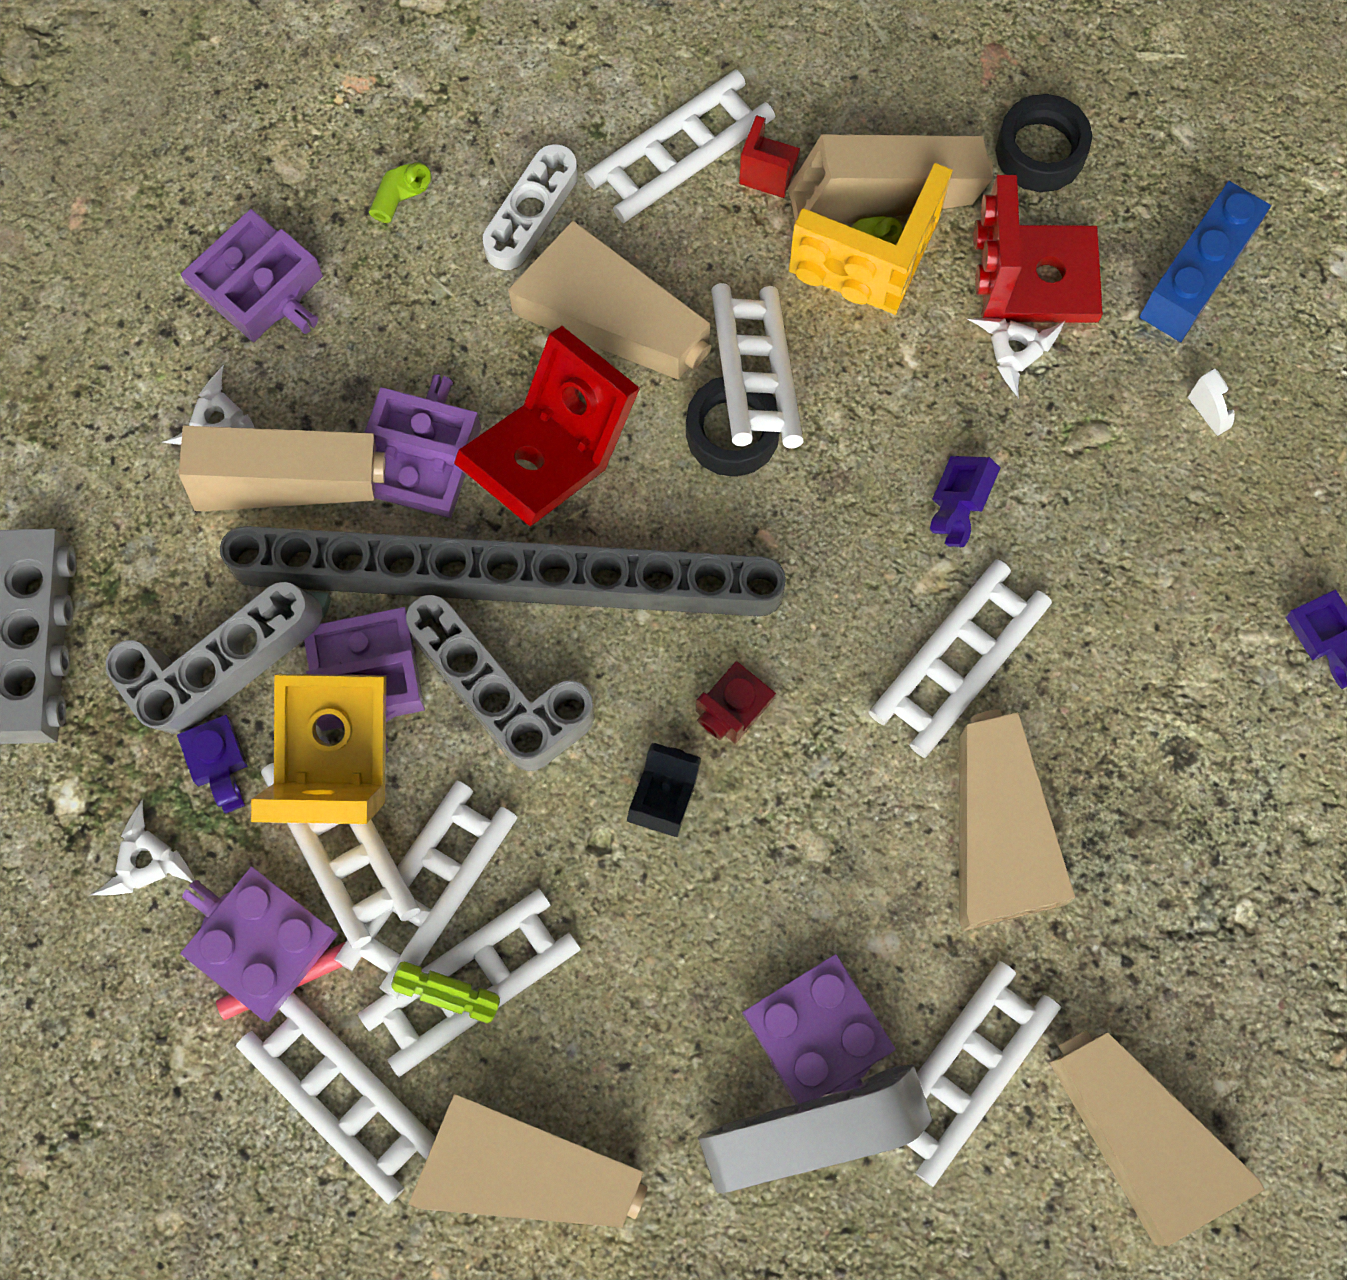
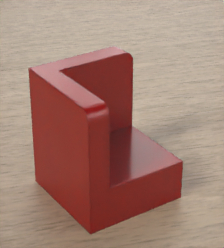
M756 115L741 153L739 184L785 198L800 157V148L764 137L766 118Z

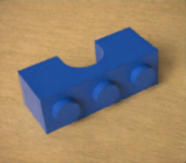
M1228 181L1153 290L1139 318L1181 343L1227 272L1231 270L1254 236L1272 205L1233 182Z

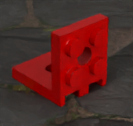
M996 175L991 194L983 195L981 220L975 221L973 233L974 249L981 250V264L977 265L975 275L976 294L983 295L981 318H1004L1006 322L1012 320L1015 322L1061 323L1065 321L1064 323H1099L1103 310L1097 226L1019 225L1017 175ZM1043 265L1053 266L1059 270L1062 279L1053 283L1046 282L1039 277L1036 269Z
M560 326L548 336L524 405L460 448L454 464L531 527L606 470L640 387L564 326ZM579 391L584 396L586 404L579 399ZM517 460L529 461L533 463L537 467V469H526L520 466L517 463Z

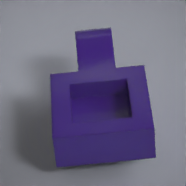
M950 456L932 498L940 506V509L932 518L930 525L932 533L948 534L944 544L949 547H964L967 544L971 534L970 511L982 512L1001 468L990 457Z
M1335 589L1291 610L1285 618L1312 661L1325 655L1327 656L1329 668L1335 682L1341 689L1347 687V606Z
M224 715L177 734L193 782L198 787L210 782L214 800L218 807L222 806L225 814L244 807V799L236 782L234 772L244 769L248 765L230 718Z

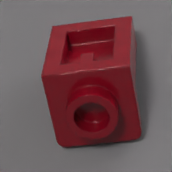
M735 661L707 694L703 692L696 699V712L700 715L697 721L716 739L722 740L726 736L736 744L773 702L776 692L738 661Z

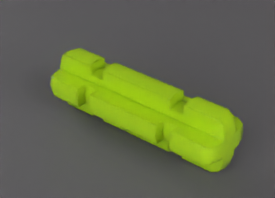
M405 961L399 963L391 982V987L395 992L412 997L413 994L420 995L421 1001L461 1015L463 1011L469 1012L470 1018L484 1023L492 1022L500 1003V997L494 992L480 987L477 991L472 990L471 984L431 970L428 974L422 972V967Z

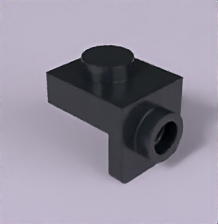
M651 743L644 771L629 807L626 822L678 837L695 789L701 758L686 753L679 748Z

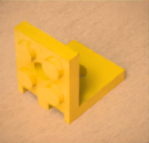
M934 163L897 245L802 208L794 224L789 272L795 274L798 279L808 285H823L840 292L850 302L855 304L867 303L896 315L940 220L953 169Z
M283 673L274 675V783L251 799V822L367 824L385 804L386 675ZM332 714L343 722L345 734L339 743L328 744L318 737L316 723L322 715Z

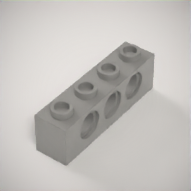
M56 529L0 530V744L57 743L58 727H62L65 724L66 702L61 695L62 676L68 674L70 667L69 650L64 645L65 626H70L73 620V604L71 597L68 595L69 577L75 575L77 561L74 548ZM43 578L41 587L35 593L25 595L26 588L32 581ZM39 627L36 639L27 645H22L21 642L24 634L32 628ZM35 677L33 689L23 696H18L20 684L27 678Z

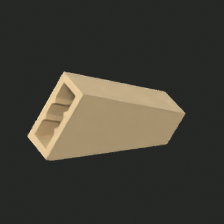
M821 134L788 187L795 222L802 208L842 224L854 223L860 219L870 217H893L911 214L934 163L953 169L943 209L972 205L993 180V163L991 158L987 156L983 136Z
M572 221L508 289L512 312L520 318L553 331L560 326H564L586 344L677 380L681 378L689 367L693 370L697 369L711 351L710 323L575 221Z
M183 426L179 477L194 511L374 501L375 483L385 482V452H377L374 433Z
M995 709L974 715L970 718L971 724L966 725L959 737V923L962 932L1063 907L1075 899L1018 712L1002 716L1001 710Z
M1085 1030L1058 1045L1063 1055L1049 1063L1154 1245L1170 1246L1265 1190L1260 1180L1108 1032L1092 1038L1089 1032Z
M454 1094L408 1205L424 1210L623 1228L627 1216L636 1219L648 1186L640 1183L644 1172Z

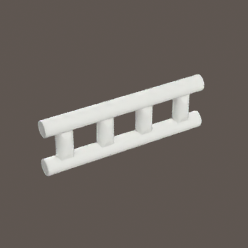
M735 69L586 171L584 177L593 189L598 188L606 181L609 182L623 199V201L613 207L617 218L622 223H625L746 139L756 115L766 118V125L775 119V113L766 102L754 110L750 109L736 93L746 83L742 74ZM720 103L736 122L714 136L699 117ZM683 129L699 148L677 162L661 143ZM646 155L661 174L639 189L625 173L624 169Z
M724 283L716 284L711 289L733 444L736 446H746L753 440L752 431L781 432L782 442L785 447H799L803 443V435L778 289L773 286L762 288L759 292L760 300L732 298L729 285ZM735 319L763 320L766 336L737 334ZM740 355L769 356L772 373L743 372ZM746 392L775 394L778 411L748 410Z
M995 559L868 712L881 725H885L892 715L896 714L919 732L910 743V747L923 758L929 755L1052 604L1051 599L1041 591L1036 590L1026 602L1005 586L1002 582L1011 573V570L1001 560ZM988 599L1013 617L996 640L971 621ZM957 637L982 655L964 678L940 660V657ZM926 675L950 693V696L933 716L929 715L908 698Z
M319 737L325 743L330 744L327 737ZM274 763L265 766L261 771L268 787L274 783ZM372 820L367 824H349L359 845L333 860L327 854L319 835L339 824L287 823L352 949L361 948L371 941V935L365 924L393 907L401 921L409 920L420 912L419 906ZM370 863L383 889L354 905L341 879Z
M457 780L397 866L408 888L422 867L427 868L449 882L432 909L415 900L420 908V912L408 921L419 928L402 954H398L374 939L391 913H396L393 907L365 924L372 938L368 944L358 949H352L347 940L334 958L335 961L350 971H353L361 957L387 972L388 975L379 988L395 999H398L401 993L395 992L392 989L391 982L399 963L405 961L420 966L517 820V816L504 807L498 809L492 820L469 808L465 804L473 794V790ZM453 822L479 837L462 864L435 849Z
M538 888L425 966L422 972L428 974L431 970L449 977L475 959L492 984L487 990L496 993L500 997V1007L581 949L569 932L557 941L553 939L538 917L539 913L551 906ZM520 927L537 952V955L510 973L493 945ZM386 993L358 1013L359 1018L368 1031L384 1022L401 1050L387 1059L398 1077L475 1025L479 1020L470 1018L469 1012L463 1011L461 1015L441 1008L447 1018L419 1036L402 1010L420 997L417 994H413L412 997L400 994L398 999H395Z
M1001 961L997 962L917 1072L925 1098L927 1099L931 1093L957 1113L938 1141L926 1131H923L916 1140L907 1144V1146L925 1159L915 1174L932 1187L935 1186L1061 1009L1057 1002L1046 995H1042L1033 1008L1008 989L1007 986L1015 977L1016 972ZM994 1005L1021 1025L1003 1051L976 1032V1029ZM962 1049L989 1069L971 1096L944 1076Z
M292 992L279 1008L287 1019L264 1042L253 1031H250L239 1040L236 1048L389 1205L405 1189L393 1175L416 1151L427 1160L436 1137L311 1009ZM301 1034L325 1056L302 1081L279 1059ZM339 1073L363 1095L340 1120L316 1097ZM379 1111L401 1136L377 1160L359 1142L355 1135Z

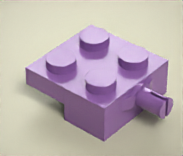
M252 209L245 213L181 273L184 282L253 343L276 321L284 317L293 322L304 334L311 331L309 325L313 329L317 325L318 317L299 303L302 296L323 277L317 259L283 229L275 230Z
M433 375L426 399L380 387L365 433H374L377 452H385L386 458L385 482L375 483L374 498L452 518L466 473L457 467L454 461L458 450L479 436L481 425L477 412L445 404L450 388L453 385V381L448 377L443 376L441 380L440 375Z
M405 607L322 623L304 640L309 671H306L307 674L386 675V722L396 716L425 711L412 634L406 623L407 610ZM332 714L322 715L316 723L321 731L344 727L341 719ZM386 741V753H388V752H389V748L387 747V741Z
M252 866L235 887L221 898L201 884L199 880L193 881L189 886L204 897V901L188 889L184 891L182 898L206 916L199 931L180 954L258 1017L269 1022L334 941L338 933Z
M836 954L742 1012L743 1017L770 1059L771 1066L795 1104L821 1098L824 1095L858 1088L863 1083L861 1078L865 1076L870 1067L896 1050Z

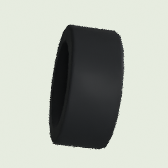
M1039 94L1030 95L1018 101L1003 119L995 148L998 166L1005 175H1017V184L1022 189L1041 193L1057 191L1072 183L1081 172L1089 154L1093 135L1088 118L1079 106L1065 97ZM1043 124L1051 126L1066 136L1071 143V152L1067 158L1059 162L1045 163L1036 161L1024 154L1015 142L1016 134L1027 125Z
M723 377L712 379L696 391L688 404L686 438L690 452L701 466L718 475L738 477L754 473L771 459L778 447L780 432L762 431V435L756 444L750 448L738 451L724 450L712 444L707 439L704 431L705 417L710 409L718 404L727 402ZM746 392L748 406L755 410L778 411L776 398L772 393Z

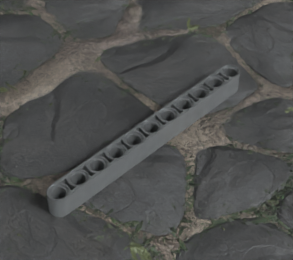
M242 526L230 530L222 538L220 544V556L233 576L242 584L255 587H269L275 583L288 582L305 590L406 596L435 595L441 598L760 617L768 616L779 608L786 583L785 572L781 565L771 558L761 556ZM249 549L259 550V554L254 561L249 564H238L239 557L243 552ZM299 552L311 553L310 559L306 564L300 567L288 566L290 559ZM349 555L363 557L361 563L356 568L347 571L339 569L342 560ZM400 558L414 560L413 566L404 573L396 574L390 571L391 565ZM451 561H460L466 564L465 569L456 576L448 577L441 574L444 565ZM501 564H511L517 568L516 573L508 579L499 580L491 576L493 570ZM552 567H562L569 572L564 580L557 583L547 582L542 578L543 574ZM603 570H612L620 575V579L610 586L599 585L593 580L597 573ZM653 573H663L669 576L672 582L663 589H654L648 586L645 580ZM704 576H714L721 580L723 586L715 592H706L700 589L696 583ZM755 579H764L772 583L775 590L768 595H758L749 589L748 584Z

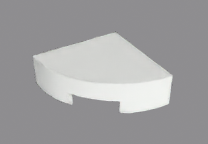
M1213 369L1200 377L1189 394L1188 399L1218 436L1232 427L1235 414L1234 410L1227 411L1222 395L1228 391L1227 384L1218 370Z

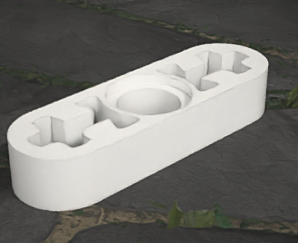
M552 144L540 149L485 229L483 246L485 256L492 266L501 270H511L520 266L526 260L575 186L578 178L575 155L569 148L563 145ZM558 164L564 165V173L556 171L548 181V190L544 186L548 180L547 166L555 169ZM526 198H537L544 204L543 210L535 216L522 215L517 210V207ZM513 223L517 227L513 234L515 248L506 246L502 252L498 251L496 242L505 243L508 241L513 233Z

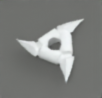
M1004 318L967 319L979 325L988 333H992L991 341L997 364H999L997 368L1018 398L1019 371L1022 372L1043 355V351H1049L1065 322L1063 321L1054 327L1038 333L1036 328L1012 320L1008 323ZM1009 341H1019L1026 348L1022 351L1014 352L1009 345Z
M222 366L198 395L201 398H198L189 426L255 428L248 414L243 415V411L225 393L221 392ZM215 411L224 414V419L221 422L215 424L208 423L210 416ZM182 433L164 441V443L181 445Z
M143 799L135 809L121 835L124 841L120 843L115 870L117 876L90 895L132 893L133 888L139 889L165 878L167 873L191 883L195 881L190 869L177 850L172 852V848L150 831H144ZM141 851H150L153 860L148 866L138 869L135 864L137 855Z

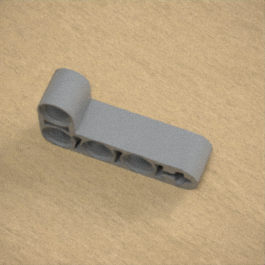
M288 582L275 583L172 663L169 657L161 650L134 640H126L116 644L109 651L106 659V672L132 712L143 725L171 734H180L195 727L310 636L320 625L322 607L318 599L298 586ZM292 602H294V603L291 605V609H292V611L294 612V615H293L291 618H289V616L291 615V611H290V609L288 608V606H289ZM256 631V646L251 652L244 654L243 642L248 634ZM144 656V670L139 677L135 678L133 675L135 663ZM214 664L215 677L208 686L204 687L202 675L208 666ZM172 696L174 700L173 711L168 718L163 719L161 712L163 703Z
M426 595L416 599L409 606L406 614V623L418 648L516 767L525 771L539 770L591 729L595 719L592 696L581 683L572 680L562 681L530 703L448 602L435 595ZM432 619L435 623H441L444 633L448 638L443 644L432 628L429 626L425 627L424 623L427 620ZM469 654L478 659L475 667L466 673L454 672L451 669L454 660L461 655ZM494 693H502L510 698L509 704L504 710L491 713L483 709L484 701L488 696ZM575 700L584 706V710L579 717L573 720L561 719L556 715L557 708L561 703ZM527 732L537 733L543 738L541 746L531 753H523L515 748L516 740L520 735Z
M907 1064L877 1073L868 1078L858 1088L714 1127L700 1134L698 1140L715 1191L717 1193H726L902 1147L916 1140L933 1119L913 1064Z

